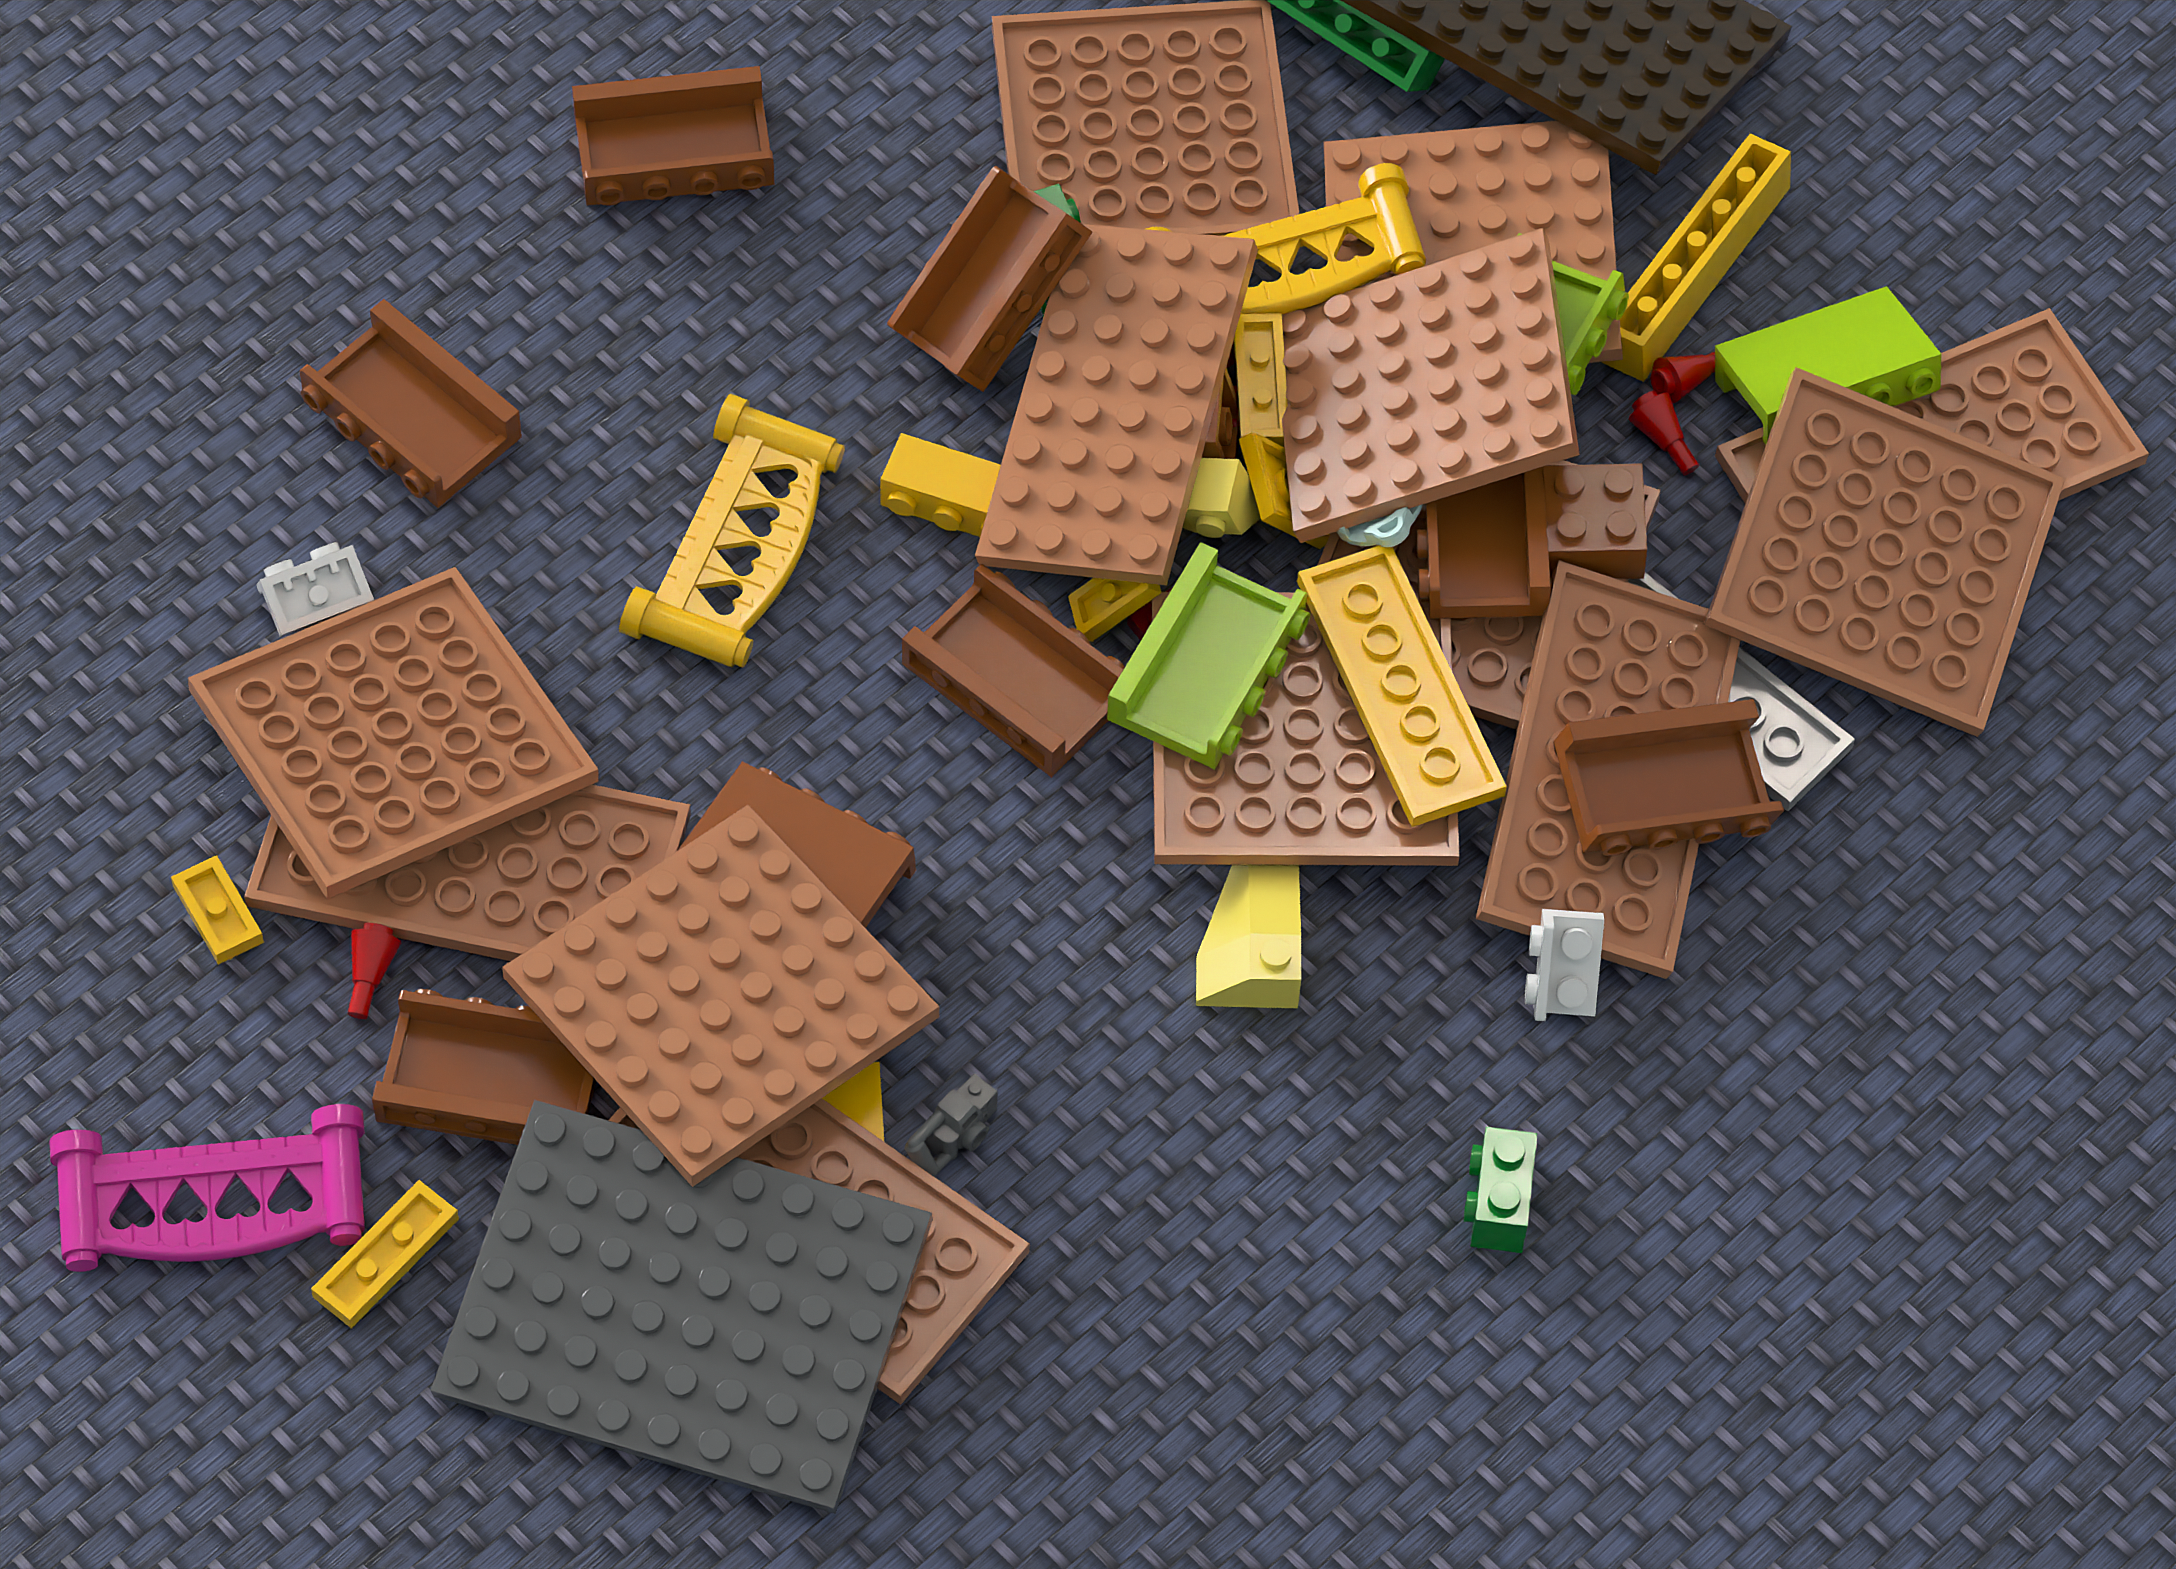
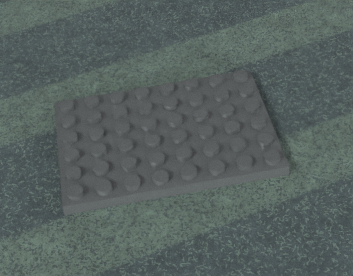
M534 1100L430 1391L437 1398L836 1514L933 1221L932 1212L738 1157L692 1187L641 1130Z

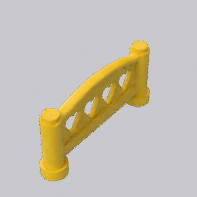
M1392 163L1375 165L1367 169L1359 178L1358 187L1362 196L1360 198L1226 234L1225 236L1254 239L1258 248L1256 259H1260L1282 274L1277 281H1262L1256 287H1248L1241 314L1290 313L1298 309L1301 310L1323 303L1333 296L1354 290L1384 273L1393 271V273L1399 275L1424 267L1426 257L1406 199L1409 186L1403 169ZM1164 227L1146 228L1147 230L1170 231ZM1350 233L1374 248V251L1368 256L1356 255L1347 262H1341L1336 259L1345 235ZM1303 246L1328 261L1327 265L1321 269L1309 268L1305 273L1299 275L1289 272L1299 248Z
M730 393L721 407L713 433V438L729 444L657 594L636 586L631 592L623 610L619 632L636 639H640L645 635L731 668L735 665L743 668L748 661L753 647V640L746 637V632L771 606L791 577L803 553L812 528L819 496L820 476L822 473H826L827 470L833 473L837 472L844 455L845 446L837 443L836 438L749 407V400ZM781 469L793 470L798 477L796 480L788 483L790 493L785 498L773 497L754 474ZM771 507L778 511L779 516L770 522L771 533L765 537H758L750 531L736 512ZM754 546L760 550L761 554L758 558L751 561L753 571L747 576H739L733 572L717 550ZM725 585L738 586L742 590V594L733 600L735 609L729 615L716 613L698 590Z

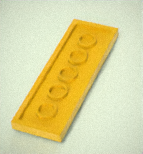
M1379 545L1299 571L1297 583L1302 591L1307 592L1306 602L1411 827L1504 797L1507 786L1393 547H1382Z

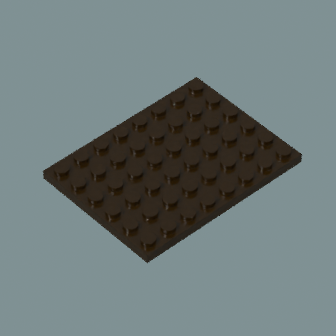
M1340 0L1654 175H1657L1788 40L1792 28L1791 25L1776 18L1772 13L1761 10L1745 0Z

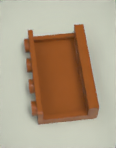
M760 66L572 86L574 116L587 206L597 204L615 205L620 202L643 199L661 200L670 196L688 194L708 195L716 191L734 189L754 190L762 186L775 185L773 153L770 150L763 105Z
M994 166L981 182L958 219L953 223L951 229L926 263L903 300L898 304L887 325L945 365L946 368L984 392L1093 232L1002 169Z
M383 299L370 309L371 328L319 371H316L308 364L299 370L302 384L301 396L316 413L323 411L334 420L337 429L346 439L352 442L357 440L366 447L378 466L384 470L391 468L402 478L406 488L415 497L420 499L425 497L439 508L522 438L519 410Z
M1543 467L1422 505L1416 519H1425V529H1417V559H1427V569H1419L1418 572L1419 599H1429V619L1543 616L1550 603V570Z
M983 564L974 570L973 585L925 632L914 626L902 638V664L1051 778L1109 721L1107 720L1108 695L1125 668L1115 657H1106L1091 646L1089 640L1082 632L1076 628H1067L1055 619L1051 611L1038 600L1031 601L1019 592L1006 575L1001 572L994 573Z
M1754 699L1568 722L1553 743L1583 853L1602 851V854L1605 856H1613L1624 853L1634 846L1648 845L1650 849L1658 850L1670 847L1679 840L1695 838L1696 843L1703 844L1716 841L1725 834L1741 832L1743 837H1755L1768 832L1771 829V825L1784 812L1781 801H1769L1749 731L1759 718Z
M743 761L678 849L680 850L746 805H749L865 928L902 876L911 879L916 872L914 847L901 835L895 832L885 833L869 825L859 814L850 810L841 811L825 803L817 793L809 789L799 790L783 782L773 771L764 767L757 769Z
M418 989L415 992L400 991L398 998L399 1018L383 1081H376L372 1097L376 1122L518 1145L534 1100L589 1114L596 1080L529 1006L509 1008L493 1005L490 1001L478 997H470L465 1000L448 998L429 989Z

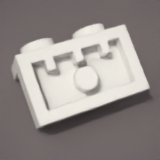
M334 542L311 551V561L294 567L292 560L289 559L264 569L266 577L260 579L256 586L259 593L264 595L280 637L374 601L353 545L340 549L338 543Z
M1542 909L1541 926L1531 925L1529 956H1538L1536 974L1527 973L1525 1004L1533 1005L1535 1021H1546V1013L1595 1016L1604 929L1603 913Z

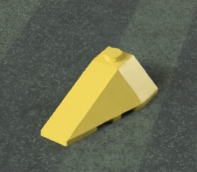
M1201 458L1182 528L1210 538H1219L1224 534L1242 535L1261 518L1248 473L1239 459Z
M1232 865L1197 954L1196 1006L1298 1008L1301 986L1299 865Z

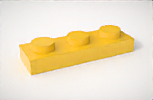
M1282 313L1240 314L1234 336L1240 438L1252 431L1285 447L1282 418L1288 406V401L1286 397V371L1283 363L1285 356Z
M418 1180L311 1288L313 1298L352 1329L459 1220L458 1210Z

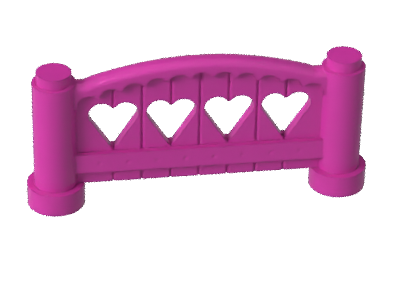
M334 1104L321 1107L311 1114L312 1134L129 1153L103 1154L102 1136L94 1131L68 1130L55 1134L49 1140L50 1162L57 1167L61 1255L62 1259L66 1261V1268L75 1272L93 1270L98 1266V1259L102 1254L171 1262L229 1259L272 1250L324 1232L330 1236V1242L334 1245L347 1246L356 1244L362 1238L361 1233L365 1230L359 1138L365 1133L363 1110L348 1104ZM291 1173L312 1198V1206L303 1212L290 1208L285 1213L275 1214L269 1210V1203L286 1174ZM239 1178L260 1204V1210L251 1217H244L237 1213L230 1219H222L217 1216L216 1209L234 1179ZM182 1183H186L207 1208L208 1213L199 1222H191L185 1218L178 1224H169L163 1219L164 1213ZM133 1188L155 1214V1219L147 1227H138L132 1223L126 1229H116L111 1225V1219L129 1189Z

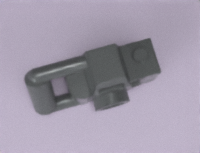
M973 1074L957 1091L952 1089L939 1102L935 1112L905 1144V1151L910 1160L935 1177L949 1161L954 1160L958 1156L959 1149L966 1148L969 1152L974 1151L988 1134L989 1127L984 1123L997 1111L998 1091L976 1074ZM929 1149L937 1155L935 1158H933Z

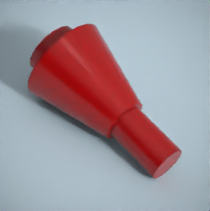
M1715 352L1705 356L1700 354L1657 358L1653 363L1650 376L1653 389L1658 395L1668 392L1672 403L1678 402L1710 377L1711 373L1715 372Z
M1653 390L1638 398L1631 406L1634 412L1629 416L1628 420L1664 452L1669 453L1683 476L1695 471L1700 464L1684 442L1685 438L1669 393L1665 392L1658 395Z
M365 923L363 929L351 931L352 982L354 983V988L347 1013L351 1017L358 1019L368 1018L374 989L379 986L401 945V941L393 936L394 931L385 925Z

